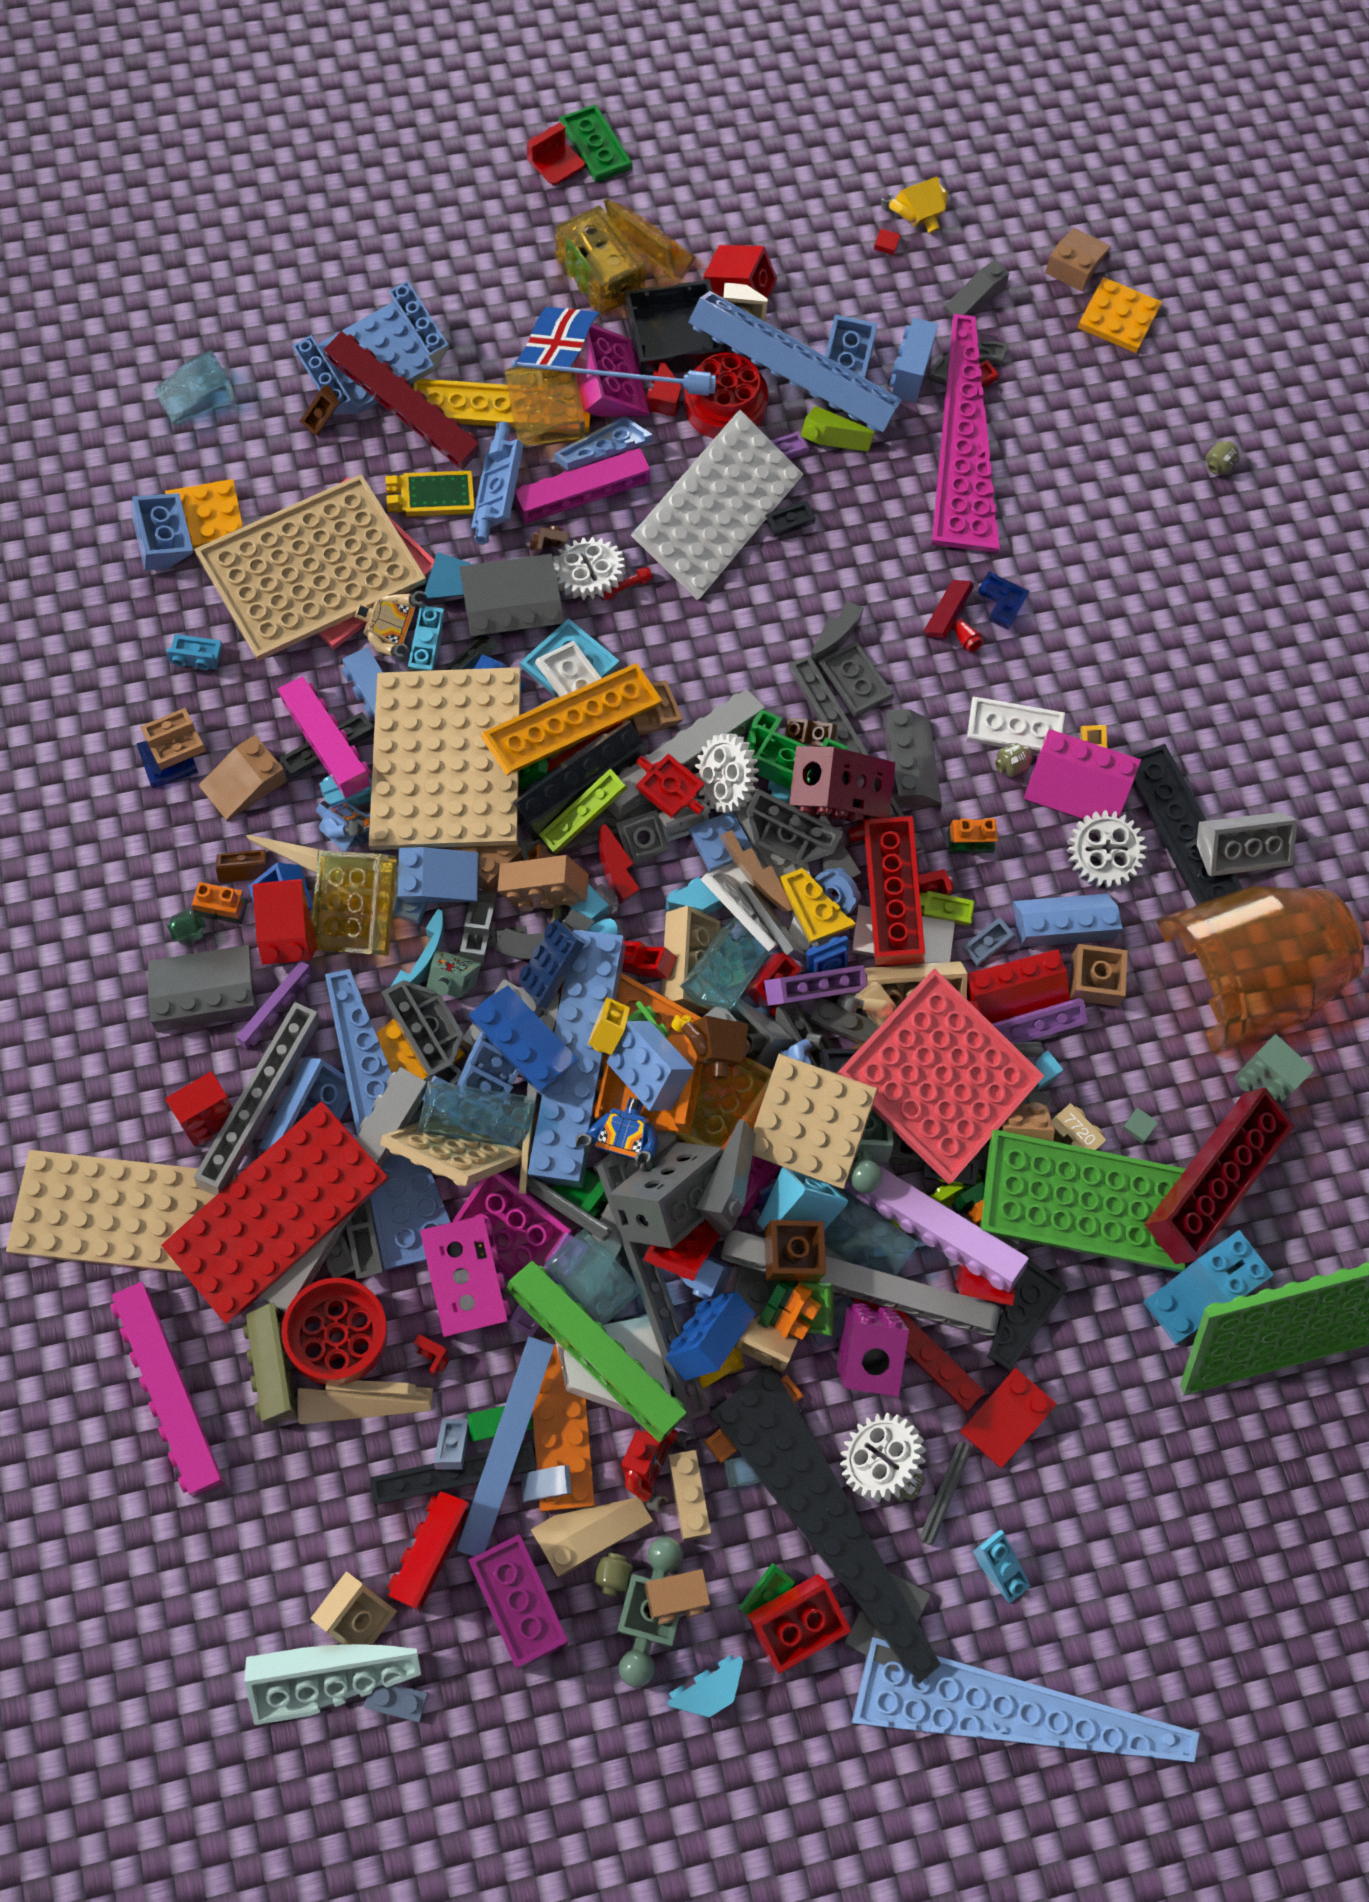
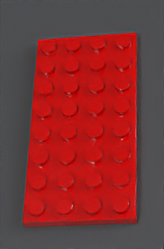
M321 1101L162 1243L161 1246L222 1321L229 1325L390 1178L326 1104Z

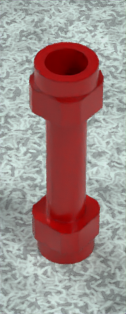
M645 567L636 570L635 575L619 581L618 588L611 586V593L603 591V597L600 596L602 601L610 600L619 591L641 583V585L648 583L653 579L650 569Z

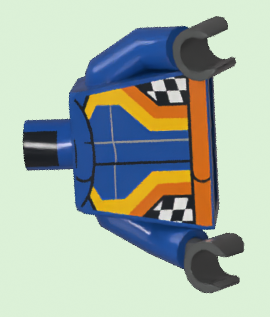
M629 1097L625 1111L612 1108L610 1113L603 1115L586 1133L579 1134L576 1137V1148L581 1144H585L584 1152L589 1153L591 1151V1144L594 1143V1147L601 1151L635 1160L637 1168H640L641 1163H646L647 1169H652V1159L659 1146V1141L652 1121L640 1116L644 1104L638 1099Z

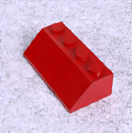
M1056 949L967 973V1000L977 1001L980 1013L991 1024L1070 1001L1067 970L1059 950Z
M441 1491L437 1497L432 1496L426 1508L429 1514L425 1522H419L413 1534L416 1540L412 1548H406L400 1560V1563L404 1565L399 1575L394 1573L389 1581L387 1589L390 1590L388 1595L390 1598L421 1612L469 1514L471 1507L468 1502Z

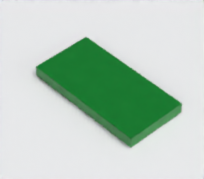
M596 104L559 117V122L565 126L566 136L579 157L585 162V167L595 183L633 169L632 161Z

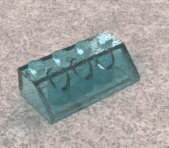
M734 916L721 927L680 987L697 1003L731 1009L771 951L768 952Z
M428 1080L418 1132L520 1148L530 1130L535 1103L528 1096Z
M832 1185L848 1200V1203L824 1230L825 1246L848 1263L897 1276L919 1243L851 1193Z

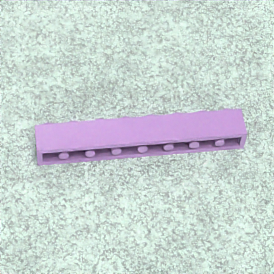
M879 1166L883 1175L881 1185L871 1193L856 1191L851 1186L849 1178L844 1189L836 1186L840 1191L848 1192L855 1196L861 1204L869 1205L877 1210L883 1218L895 1221L907 1233H914L919 1236L926 1245L938 1248L950 1260L962 1263L974 1275H981L986 1278L992 1286L999 1290H1005L1010 1293L1026 1269L1028 1257L986 1231H982L978 1226Z

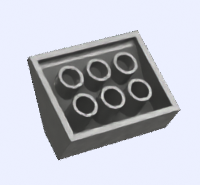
M552 554L459 566L470 637L564 623Z
M249 945L148 961L150 1019L156 1032L254 1016L258 1010Z

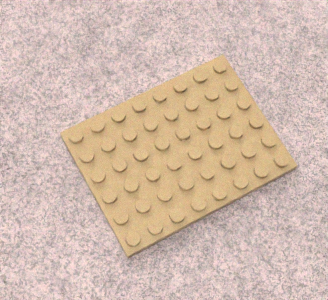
M362 474L194 549L199 561L257 661L354 617L359 604L372 608L377 599H381L384 596L403 594L426 583V577Z
M520 667L377 673L369 830L370 850L518 845V810L513 801L519 797V771L506 776L481 738V735L484 731L520 715Z

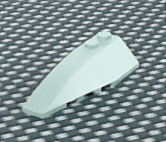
M363 1644L327 1645L246 1657L244 1683L254 1725L315 1715L320 1713L322 1707L334 1704L336 1707L346 1703L347 1698L357 1694L363 1697L371 1694L372 1690L382 1685L390 1687L421 1675V1668L417 1649Z

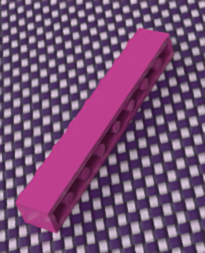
M141 1281L112 1294L114 1303L110 1305L115 1318H120L123 1327L120 1328V1333L124 1342H130L133 1352H130L129 1356L134 1367H139L142 1376L139 1377V1382L143 1391H149L152 1401L148 1402L153 1416H158L162 1426L158 1427L163 1442H169L172 1451L168 1452V1456L174 1468L178 1466L181 1477H178V1482L183 1493L188 1492L194 1498L223 1484L224 1480L147 1286Z

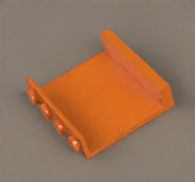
M670 1034L671 1036L667 1039L694 1070L672 1110L649 1111L643 1105L640 1116L652 1121L656 1131L691 1134L703 1064L698 1062L697 1054L686 1035ZM610 1054L605 1055L603 1058L604 1073L603 1078L599 1079L598 1102H595L593 1108V1115L597 1121L606 1113H610L612 1108L625 1111L629 1097L638 1099L606 1063Z

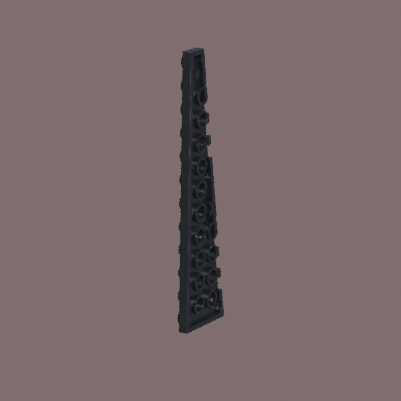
M771 1364L711 1411L709 1416L919 1684L941 1664Z

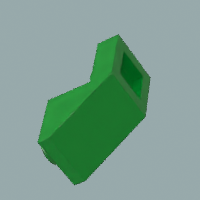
M505 1406L467 1415L472 1442L494 1439ZM530 1417L526 1431L534 1429L532 1417Z

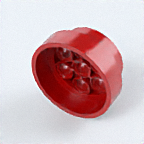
M719 353L708 357L693 370L710 372L711 375H716L714 394H709L708 396L687 394V389H684V412L690 424L698 432L714 439L739 410L759 428L766 415L768 387L763 376L750 360L734 353Z
M346 1278L323 1279L305 1287L289 1304L282 1323L283 1345L290 1361L303 1376L323 1385H344L365 1376L381 1359L388 1339L387 1321L378 1298L366 1286ZM340 1306L344 1308L341 1315H330V1311L334 1307ZM360 1317L366 1318L368 1321L365 1326L361 1328L354 1326L356 1319ZM318 1321L321 1323L318 1330H307V1326L311 1322ZM337 1332L345 1334L341 1342L334 1343L331 1341L333 1334ZM364 1343L369 1346L368 1350L363 1354L354 1352L359 1344ZM314 1347L322 1349L318 1357H308L310 1349ZM344 1359L346 1362L341 1369L336 1370L331 1367L334 1360Z

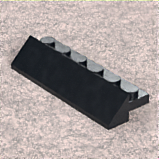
M631 721L624 722L609 734L603 733L528 786L529 790L513 801L523 818L521 822L533 841L540 837L539 834L609 769L619 776L625 768L632 767L641 756L647 754V743L642 742Z

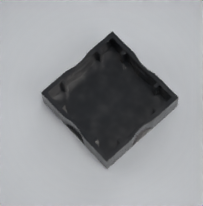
M710 279L679 283L669 287L624 290V312L640 375L653 376L654 370L658 371L660 362L665 363L672 374L689 372V370L693 371L708 357L719 353H727L725 343L719 344L712 339L713 336L706 332L700 333L693 329V325L688 323L699 298L709 291L713 292Z

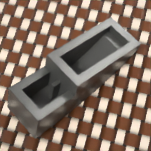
M847 601L838 619L829 616L811 653V658L815 664H817L818 660L836 652L849 639L861 621L864 607Z
M478 891V902L469 903L460 957L480 962L481 967L484 968L497 893Z
M368 1198L357 1208L347 1224L348 1227H346L357 1279L383 1273L382 1256L371 1201Z

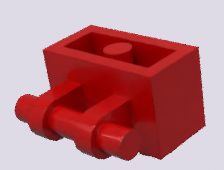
M785 952L774 953L744 987L743 991L759 1007L769 1006L764 980L796 976L802 968L791 957L787 956ZM788 1003L775 1004L769 1013L776 1018V1008L779 1005Z

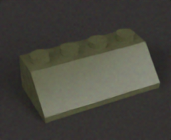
M269 1303L246 1314L247 1323H243L244 1337L250 1340L251 1349L247 1350L249 1366L253 1365L255 1374L250 1377L253 1392H257L259 1401L254 1403L257 1419H261L265 1425L298 1419L289 1358L282 1340V1313L275 1303Z

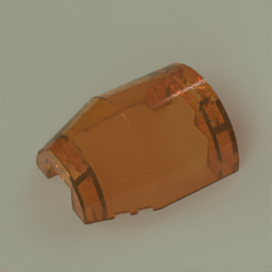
M1251 886L1163 916L1156 921L1165 943L1181 938L1188 955L1196 952L1214 992V996L1208 1001L1218 1024L1205 1032L1215 1055L1305 1023L1361 975L1364 967V946L1356 920L1345 902L1329 889Z

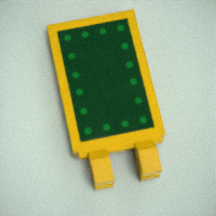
M472 471L403 473L404 475H400V477L397 475L385 476L386 492L401 493V496H386L388 512L406 511V517L474 514Z

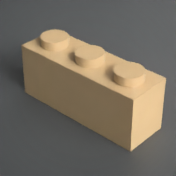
M696 1450L671 1454L668 1456V1465L682 1542L709 1537L711 1529Z

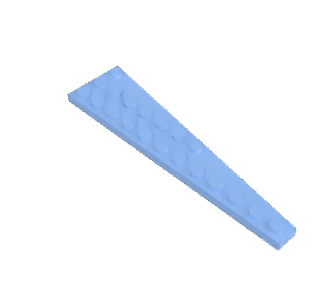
M872 1637L852 1718V1723L1186 1762L1195 1761L1199 1737L1198 1732L939 1656L936 1657L941 1665L918 1684L901 1661L899 1663L894 1661L888 1662L883 1666L873 1660L876 1645L890 1647L884 1640ZM892 1664L897 1665L895 1671H892L887 1667Z

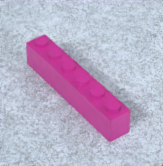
M640 448L633 451L628 450L621 455L607 457L602 461L586 464L581 468L565 471L560 475L544 478L530 485L520 486L518 489H515L514 503L524 524L649 483L650 468Z
M301 676L277 688L284 706L344 798L346 799L371 786L368 778L371 772L365 761L360 763L358 760L360 755L354 745H348L350 741L343 729L338 730L339 724L333 714L328 715V707L323 698L318 699L316 697L318 693L313 683L308 684L304 677Z

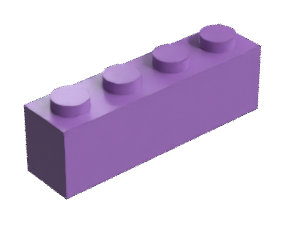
M864 965L764 980L768 1005L863 990L867 986Z

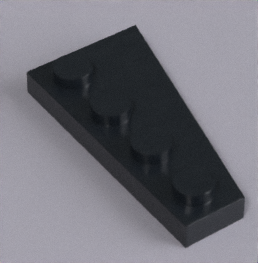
M1028 1259L1025 1271L1015 1284L1013 1306L1005 1305L996 1335L993 1337L986 1357L1009 1373L1061 1299L1067 1287Z

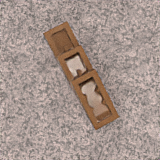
M733 830L720 835L719 837L731 858L753 886L783 913L792 910L793 908L772 865L762 869L752 847L743 851Z

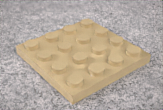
M778 1054L753 1129L756 1135L752 1155L844 1189L879 1088L795 1058Z
M440 1114L384 1134L380 1145L390 1149L391 1153L411 1159L410 1161L413 1164L423 1165L431 1169L436 1175L446 1176L454 1180L453 1182L459 1186H469L472 1183L498 1174L501 1171L521 1164L522 1150L485 1133L465 1129L445 1114Z

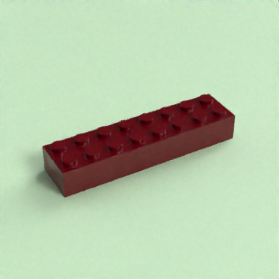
M1266 1087L1242 1094L1144 1224L1174 1264L1192 1262L1200 1258L1295 1127Z

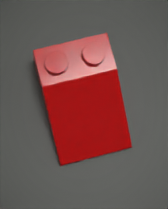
M303 880L253 884L256 940L262 965L311 960L318 947Z
M1015 1367L966 1423L960 1433L1001 1469L1042 1423L1057 1403Z

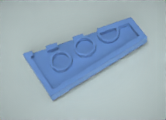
M623 416L554 453V459L569 471L651 443L653 438L652 434L626 416Z

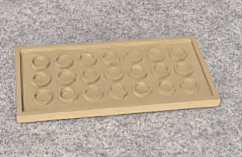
M29 1150L6 1252L13 1255L183 1273L161 1244L212 1200L215 1195L197 1188L194 1175L199 1168ZM237 1173L234 1174L230 1183L238 1176Z

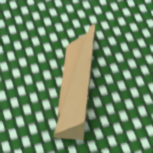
M360 1380L344 1385H326V1390L298 1388V1422L300 1424L430 1411L433 1388L416 1387L415 1384Z

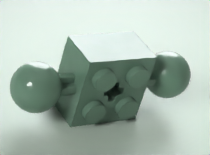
M871 1110L854 1160L857 1162L852 1166L849 1175L851 1186L860 1193H871L879 1188L883 1175L880 1167L875 1162L888 1163L893 1149L892 1128L873 1110Z
M671 1537L656 1539L648 1550V1560L654 1568L651 1579L632 1574L617 1633L636 1638L633 1650L625 1653L619 1662L620 1677L624 1683L631 1687H642L648 1684L654 1675L655 1665L652 1657L649 1655L651 1644L655 1643L669 1648L673 1644L680 1614L676 1615V1621L659 1624L658 1619L652 1621L643 1610L644 1607H649L645 1591L646 1582L669 1577V1574L677 1570L683 1561L682 1547L678 1541Z

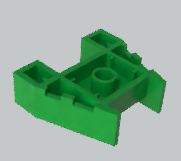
M761 709L752 722L747 742L750 743L748 750L755 751L751 758L758 760L754 764V768L759 769V772L755 774L791 789L796 746L806 745L779 734L778 731L782 718ZM827 737L821 747H837L847 750V746ZM811 770L807 774V780L809 783Z

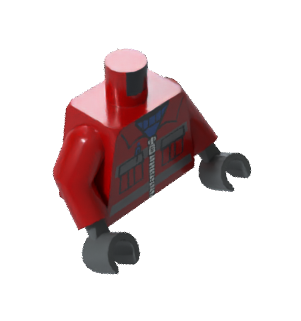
M646 1429L644 1432L640 1430L635 1432L621 1467L625 1476L626 1489L641 1501L646 1502L649 1510L663 1513V1510L659 1508V1502L668 1503V1499L662 1495L652 1494V1489L672 1446V1442L676 1446L689 1451L691 1448L687 1447L685 1443L688 1438L695 1439V1436L684 1431L677 1432L674 1429L659 1443Z

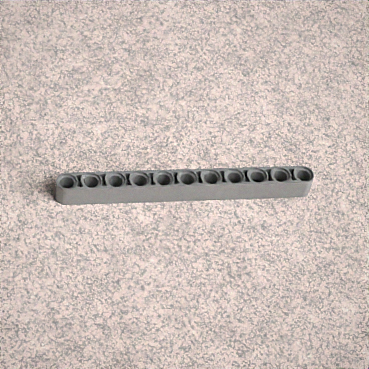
M731 1230L725 1236L721 1258L734 1264L766 1272L765 1238ZM825 1256L826 1275L818 1282L833 1283V1292L979 1334L996 1335L1001 1309L997 1305Z

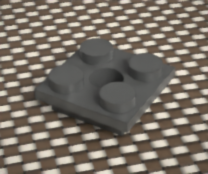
M657 810L615 823L622 847L633 863L670 851ZM642 830L649 834V840L645 844H640L637 840V835Z

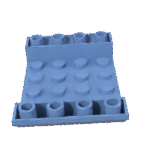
M406 281L389 291L393 300L392 303L342 331L346 335H353L363 349H370L380 363H387L393 369V373L396 376L404 377L411 385L437 369L449 349V344L409 281ZM339 333L319 344L315 342L312 335L294 344L292 347L318 390L320 391L321 388L328 385L340 404L334 413L360 414L379 403L326 359L324 349Z

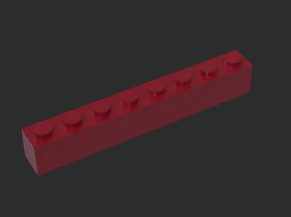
M340 331L324 349L326 359L462 471L480 452L479 440L471 432L466 433L463 431L461 425L454 418L449 419L446 417L444 411L437 404L432 405L429 403L427 397L420 390H413L410 387V383L404 377L396 376L393 373V369L387 363H380L376 359L375 354L368 348L363 349L353 335H346L343 331Z

